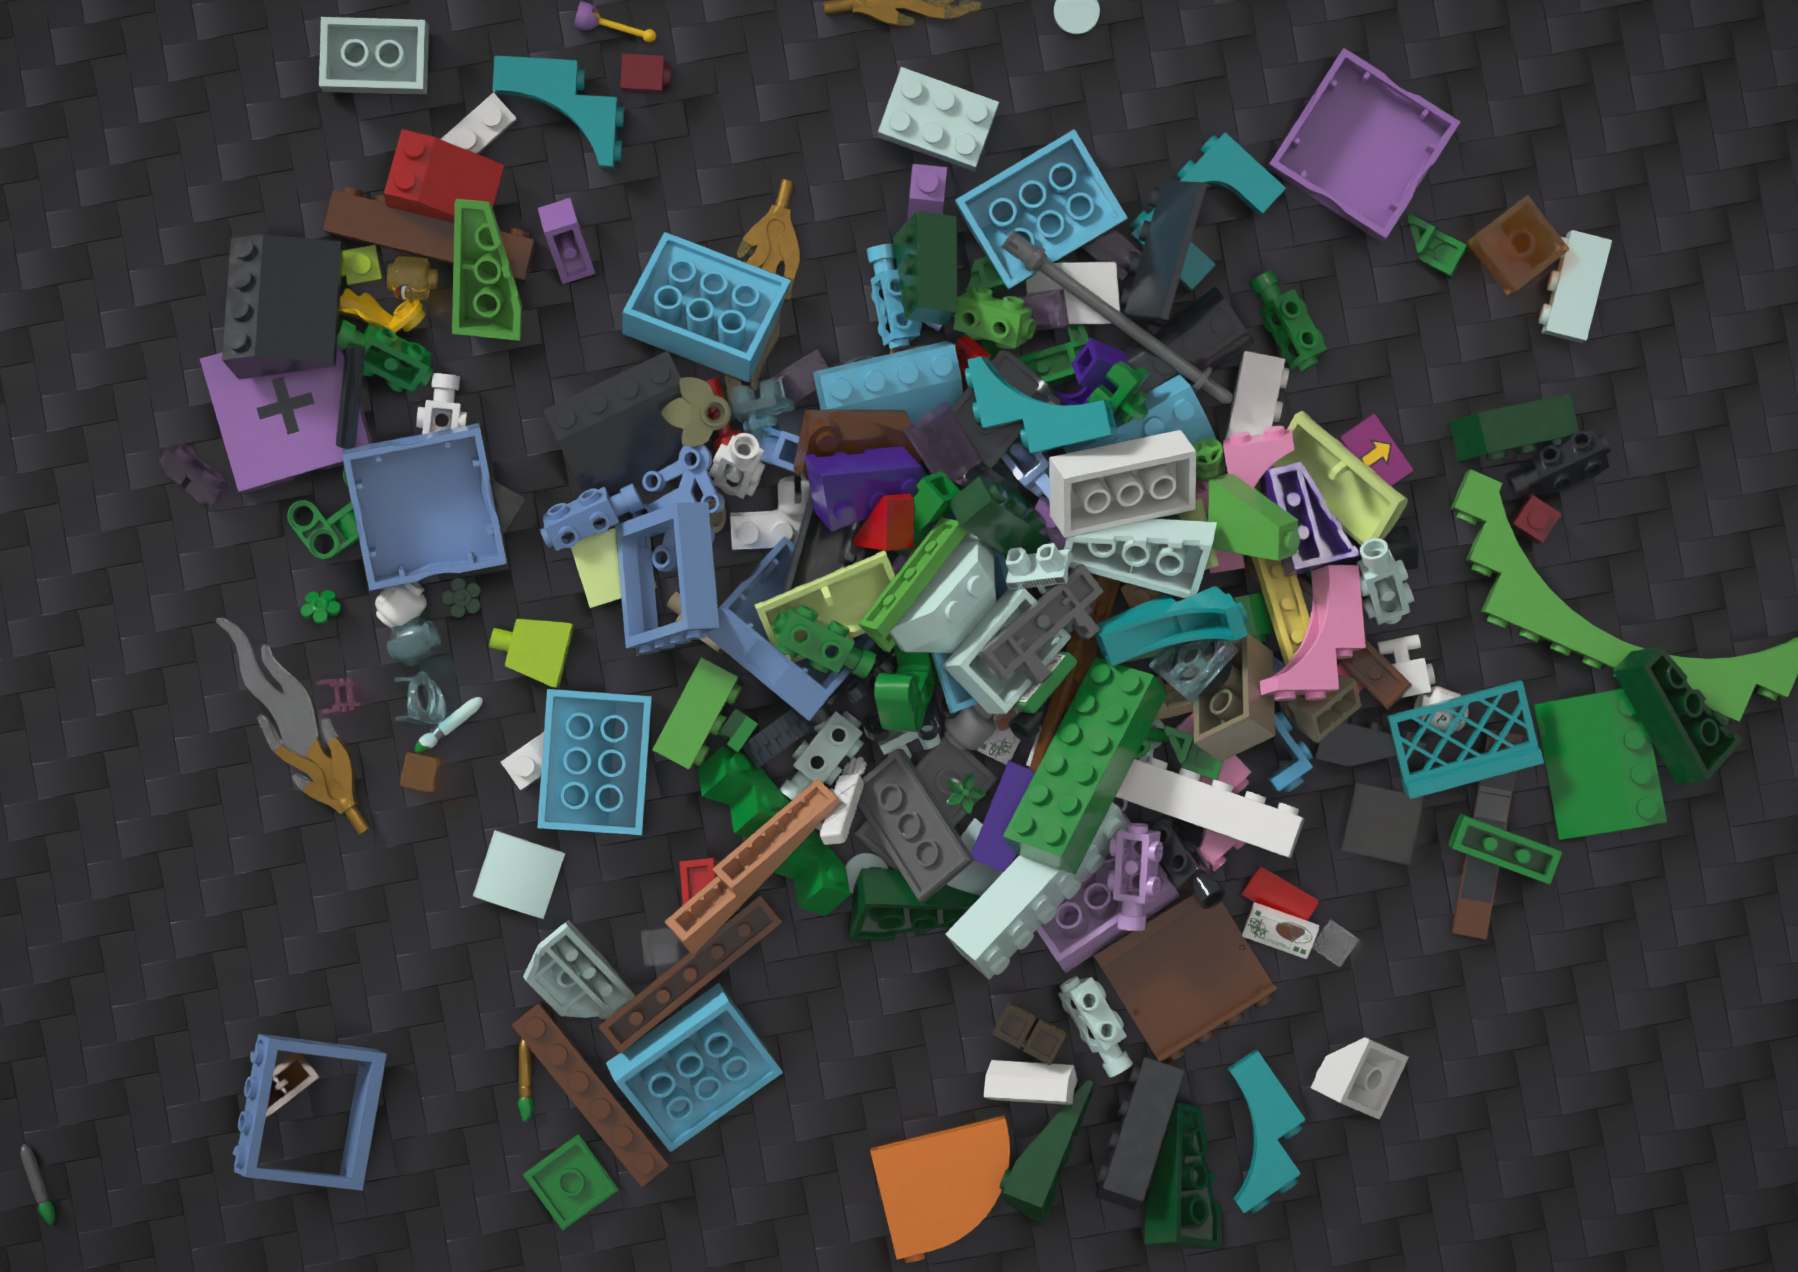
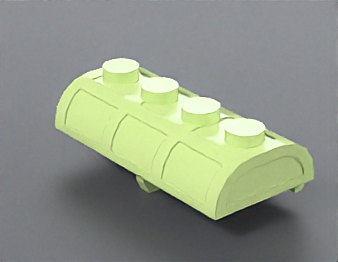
M1300 411L1295 414L1287 428L1293 431L1295 450L1283 456L1270 468L1302 462L1324 496V502L1342 524V530L1361 546L1369 539L1379 538L1383 540L1398 521L1407 505L1408 499L1311 419L1307 413Z
M883 550L850 566L838 569L807 584H802L795 587V589L764 602H759L755 604V607L769 641L776 649H778L779 644L774 639L776 632L772 630V625L780 611L786 613L790 606L797 610L800 605L807 606L819 614L817 620L827 625L830 624L831 620L837 621L850 629L848 635L855 638L866 633L858 624L894 579L895 574L887 554ZM800 629L794 633V639L803 640L806 637L805 630ZM829 645L826 649L834 647L835 645ZM783 653L793 663L806 658L800 654L794 658Z

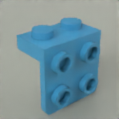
M1282 712L1275 714V734L1293 760L1265 780L1274 791L1283 790L1288 793L1304 782L1301 775L1313 768L1309 762L1313 756L1302 741L1295 742L1288 733L1293 728Z

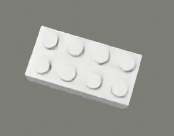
M1181 430L1049 457L1050 517L1064 538L1195 510L1196 450Z

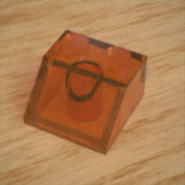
M1528 195L1466 242L1507 296L1519 290L1570 250Z

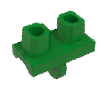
M1119 361L1113 365L1106 375V378L1118 387L1115 394H1112L1106 387L1101 385L1091 394L1087 402L1109 400L1111 401L1114 419L1124 410L1120 416L1123 422L1129 423L1132 417L1143 420L1149 413L1148 408L1144 404L1148 395L1143 391H1139L1136 397L1133 395L1150 373L1143 367L1134 370L1126 363Z

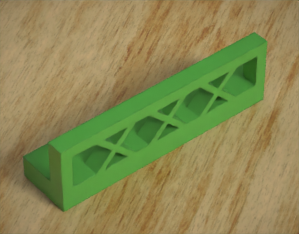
M940 518L858 625L883 651L890 652L896 642L889 633L968 533L967 530L960 526L957 520Z

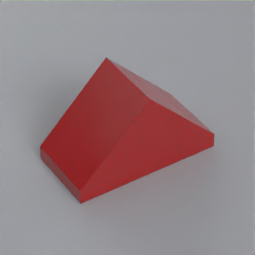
M911 493L883 496L852 539L853 544L859 547L885 551L913 548L914 498Z

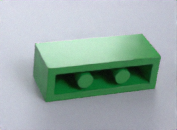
M1459 813L1448 846L1452 849L1547 884H1551L1562 852L1556 848Z

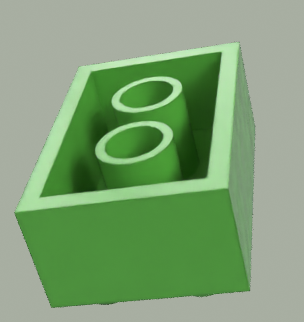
M701 657L652 750L689 770L693 769L695 764L701 766L710 751V747L705 745L711 734L718 735L727 718L721 715L726 704L734 705L743 688L738 684L740 677Z

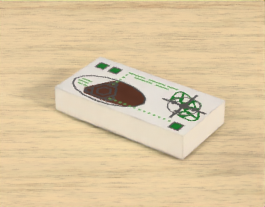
M1009 710L1007 714H994L993 720L996 729L977 751L1007 765L1008 760H1011L1020 742L1012 733L1009 722L1021 711Z
M1254 902L1244 926L1242 937L1307 959L1319 931V925Z

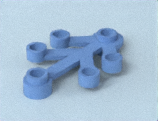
M704 444L684 446L679 453L678 461L661 471H649L644 475L643 486L650 492L662 491L667 482L682 475L679 488L651 504H643L648 513L675 503L697 502L693 493L696 481L703 493L701 502H708L709 504L712 497L716 500L714 509L709 504V513H719L723 510L725 505L724 498L717 492L708 472L712 465V454L707 446ZM693 453L697 457V461L694 465L691 464V456ZM653 476H656L658 479L656 487H653L651 483ZM643 509L633 513V518L642 516ZM711 528V538L713 543L715 539L714 530ZM674 529L665 532L662 545L657 546L653 551L652 561L659 571L673 572L678 569ZM663 552L667 554V561L665 564L662 563Z

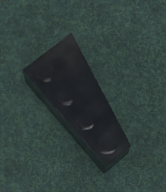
M1144 1057L1140 1065H1133L1128 1079V1084L1133 1086L1129 1098L1123 1097L1117 1116L1122 1119L1118 1130L1113 1129L1107 1145V1149L1111 1151L1107 1163L1102 1162L1096 1182L1100 1184L1095 1196L1096 1198L1131 1210H1135L1143 1202L1184 1070Z

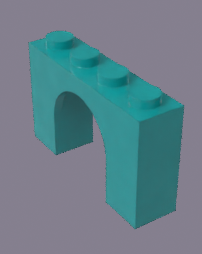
M1226 132L1220 138L1213 135L1200 149L1204 153L1196 164L1190 160L1177 174L1181 179L1180 181L1202 182L1207 185H1218L1229 189L1259 217L1286 189ZM1154 209L1150 214L1143 211L1130 225L1134 229L1130 238L1142 249L1145 242L1138 240L1144 220L1151 222ZM1190 242L1179 283L1190 293L1216 265L1192 242Z

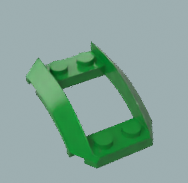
M986 256L974 260L966 292L972 291L975 287L987 288L993 293L1008 288ZM1059 259L1054 263H1066L1065 259ZM1027 279L1015 285L1014 287L1026 284ZM1064 324L1069 338L1068 343L1017 358L1050 386L1077 379L1072 362L1089 340L1084 324ZM980 340L982 348L990 355V361H992L1001 351V348L996 346L994 341Z

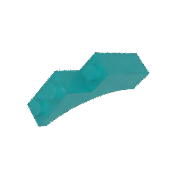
M512 56L494 57L493 91L495 95L524 97L539 101L558 110L575 123L585 134L594 149L600 168L603 170H615V161L621 162L623 144L622 141H617V127L624 126L625 109L619 106L617 97L578 95V90L584 91L585 70H580L578 60Z
M980 356L968 359L969 368L965 369V375L969 388H974L977 402L973 403V413L976 422L981 423L982 428L991 429L1023 421L1024 427L1020 428L1021 439L1024 447H1029L1030 453L1038 454L1118 435L1111 401L1101 400L1069 406L1045 403L1013 387L995 369L988 357Z
M1213 586L1177 602L1165 593L1096 624L1100 630L1094 635L1102 657L1111 666H1115L1149 651L1187 641L1202 639H1229L1237 641L1248 636L1244 624L1248 622V616L1240 602H1234L1229 593L1225 594L1218 587Z
M1256 1049L1227 1068L1242 1090L1252 1117L1254 1148L1251 1166L1241 1189L1234 1197L1243 1213L1250 1210L1252 1214L1269 1203L1267 1197L1277 1190L1282 1194L1298 1183L1296 1177L1301 1173L1277 1139L1282 1136L1285 1140L1291 1138L1302 1130L1300 1123L1306 1120Z

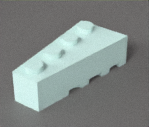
M1150 519L1070 536L1066 538L1064 550L1069 549L1073 555V559L1068 567L1075 568L1077 565L1083 564L1089 573L1186 599L1198 593L1212 548L1217 522Z

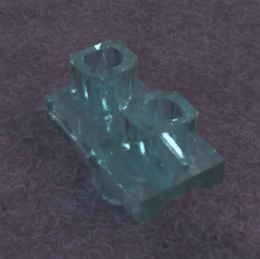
M768 379L759 383L761 398L756 400L754 387L738 386L731 388V417L735 416L740 422H744V431H752L753 435L758 439L767 438L771 433V426L777 425L775 414L795 410L794 400L785 398L782 381Z

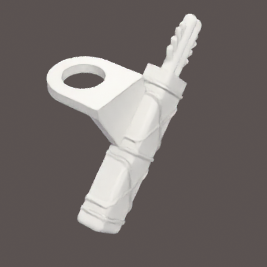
M862 757L852 758L850 763L844 766V772L836 781L835 790L829 789L838 798L840 803L825 818L824 823H820L816 827L820 831V837L825 845L844 843L848 837L847 835L849 834L864 786L860 775L865 772L867 764Z

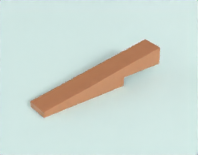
M819 779L815 780L713 868L717 877L665 921L672 933L693 956L840 803L838 798Z

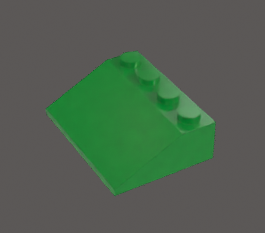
M1622 688L1533 704L1559 840L1667 822L1652 740Z

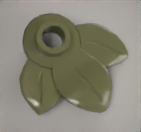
M694 377L680 378L679 387L682 397L668 403L661 411V415L669 424L683 429L682 445L699 446L709 440L713 430L722 429L728 424L731 417V409L725 399L714 396L707 382ZM711 406H715L719 410V416L715 420H711L707 416V410Z

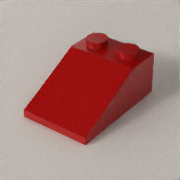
M402 129L384 191L386 206L454 223L456 199L491 202L492 208L494 207L504 165L439 138Z

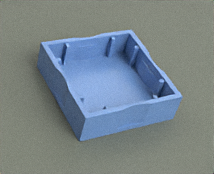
M479 423L342 449L369 591L416 582L440 573H462L507 564Z
M784 536L760 562L746 581H743L718 608L720 628L705 633L709 639L810 721L851 673V669L843 665L839 673L829 669L828 673H824L809 665L810 659L808 658L793 663L770 643L755 604L776 597L782 592L795 545ZM867 633L853 638L855 642L853 647L859 650L865 648L870 651L876 643ZM836 646L826 649L825 654L829 656L834 655L837 651Z

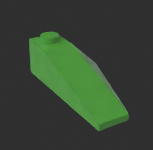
M456 199L452 334L520 341L522 334V303L491 202Z

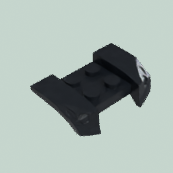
M1002 348L991 361L1001 376L1020 392L1045 403L1060 405L1061 399L1059 394L1008 349ZM969 387L927 437L922 454L924 461L937 472L943 471L955 486L961 490L978 476L998 483L1003 481L1004 479L993 471L992 468L1021 435L1020 428L1024 427V423L1021 421L991 429L982 428V424L976 422L973 413V403L977 402L974 388L970 389Z

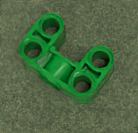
M344 468L343 479L346 485L348 486L346 472ZM305 500L293 503L288 510L287 516L291 527L309 551L317 558L332 560L351 546L360 542L352 502L328 519L316 504ZM304 507H309L313 512V520L307 526H301L297 521V513ZM323 535H330L334 540V547L327 554H322L317 548L318 539Z
M895 644L894 649L898 663L896 673H880L875 682L874 695L881 726L885 730L919 732L927 707L940 679L931 652H905Z

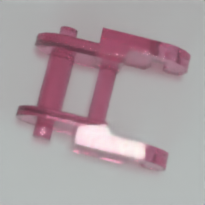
M351 677L346 678V682H344L343 678L315 681V685L329 684L330 687H334L336 704H333L332 708L318 710V714L346 712V707L349 706L350 711L355 710L354 706L360 705V702H355L353 685L358 684V681H352ZM341 686H346L347 703H341L339 688Z

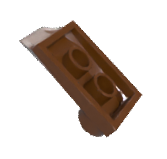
M805 410L793 468L797 476H804L808 480L804 455L814 454L819 458L833 456L834 452H845L846 455L863 454L864 450L900 446H904L920 465L926 441L925 435L916 429L905 410Z

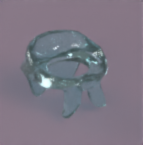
M421 671L414 677H396L395 682L410 681L407 703L408 716L396 717V722L439 724L444 720L446 715L444 696L440 687L427 673ZM421 684L424 685L428 692V706L426 710L422 708L418 698L417 689Z

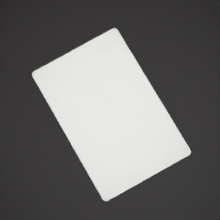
M1115 262L1053 263L1120 312ZM1041 271L1026 280L1028 308L1032 309L1031 319H1035L1036 324L1111 323Z

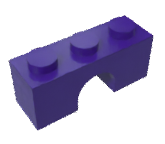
M1090 338L1072 362L1078 383L1084 387L1071 394L1056 391L1061 399L1060 405L1087 404L1088 398L1101 385L1106 387L1112 394H1115L1118 387L1107 379L1106 375L1113 365L1119 361L1129 365L1124 351Z

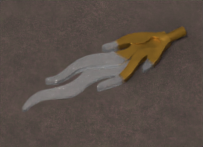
M217 618L216 622L230 634L236 644L240 672L245 686L255 697L263 702L278 724L282 739L279 738L272 723L264 714L257 717L266 741L274 753L282 760L308 774L311 778L308 779L297 773L292 775L293 782L311 798L331 806L339 814L345 813L358 835L370 829V826L356 806L359 802L355 791V770L352 757L345 744L336 734L330 719H323L321 725L323 736L331 750L332 757L323 748L318 733L314 708L303 685L273 658L269 645L265 644L261 646L263 663L272 676L281 684L284 694L276 690L262 674L245 633L232 622L224 618Z

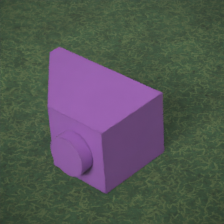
M912 165L907 221L917 210L943 214L947 167Z
M571 198L539 207L538 212L544 234L562 284L595 274Z

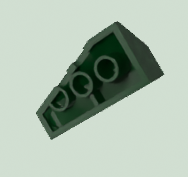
M880 867L861 868L853 887L849 931L850 941L895 940L894 934L915 931V937L926 936V931L944 927L949 931L981 896L945 885L926 902H919L899 870L882 869Z
M1085 1081L1073 1095V1104L1064 1105L1016 1160L1012 1171L1006 1169L1002 1177L999 1189L1004 1190V1202L1040 1225H1044L1060 1185L1058 1182L1061 1172H1058L1060 1166L1064 1167L1065 1164H1068L1073 1147L1072 1135H1078L1094 1093L1092 1081Z
M1174 1103L1145 1209V1245L1164 1248L1222 1249V1210L1220 1203L1214 1202L1211 1184L1216 1181L1214 1171H1208L1205 1153L1209 1147L1200 1107L1181 1103Z

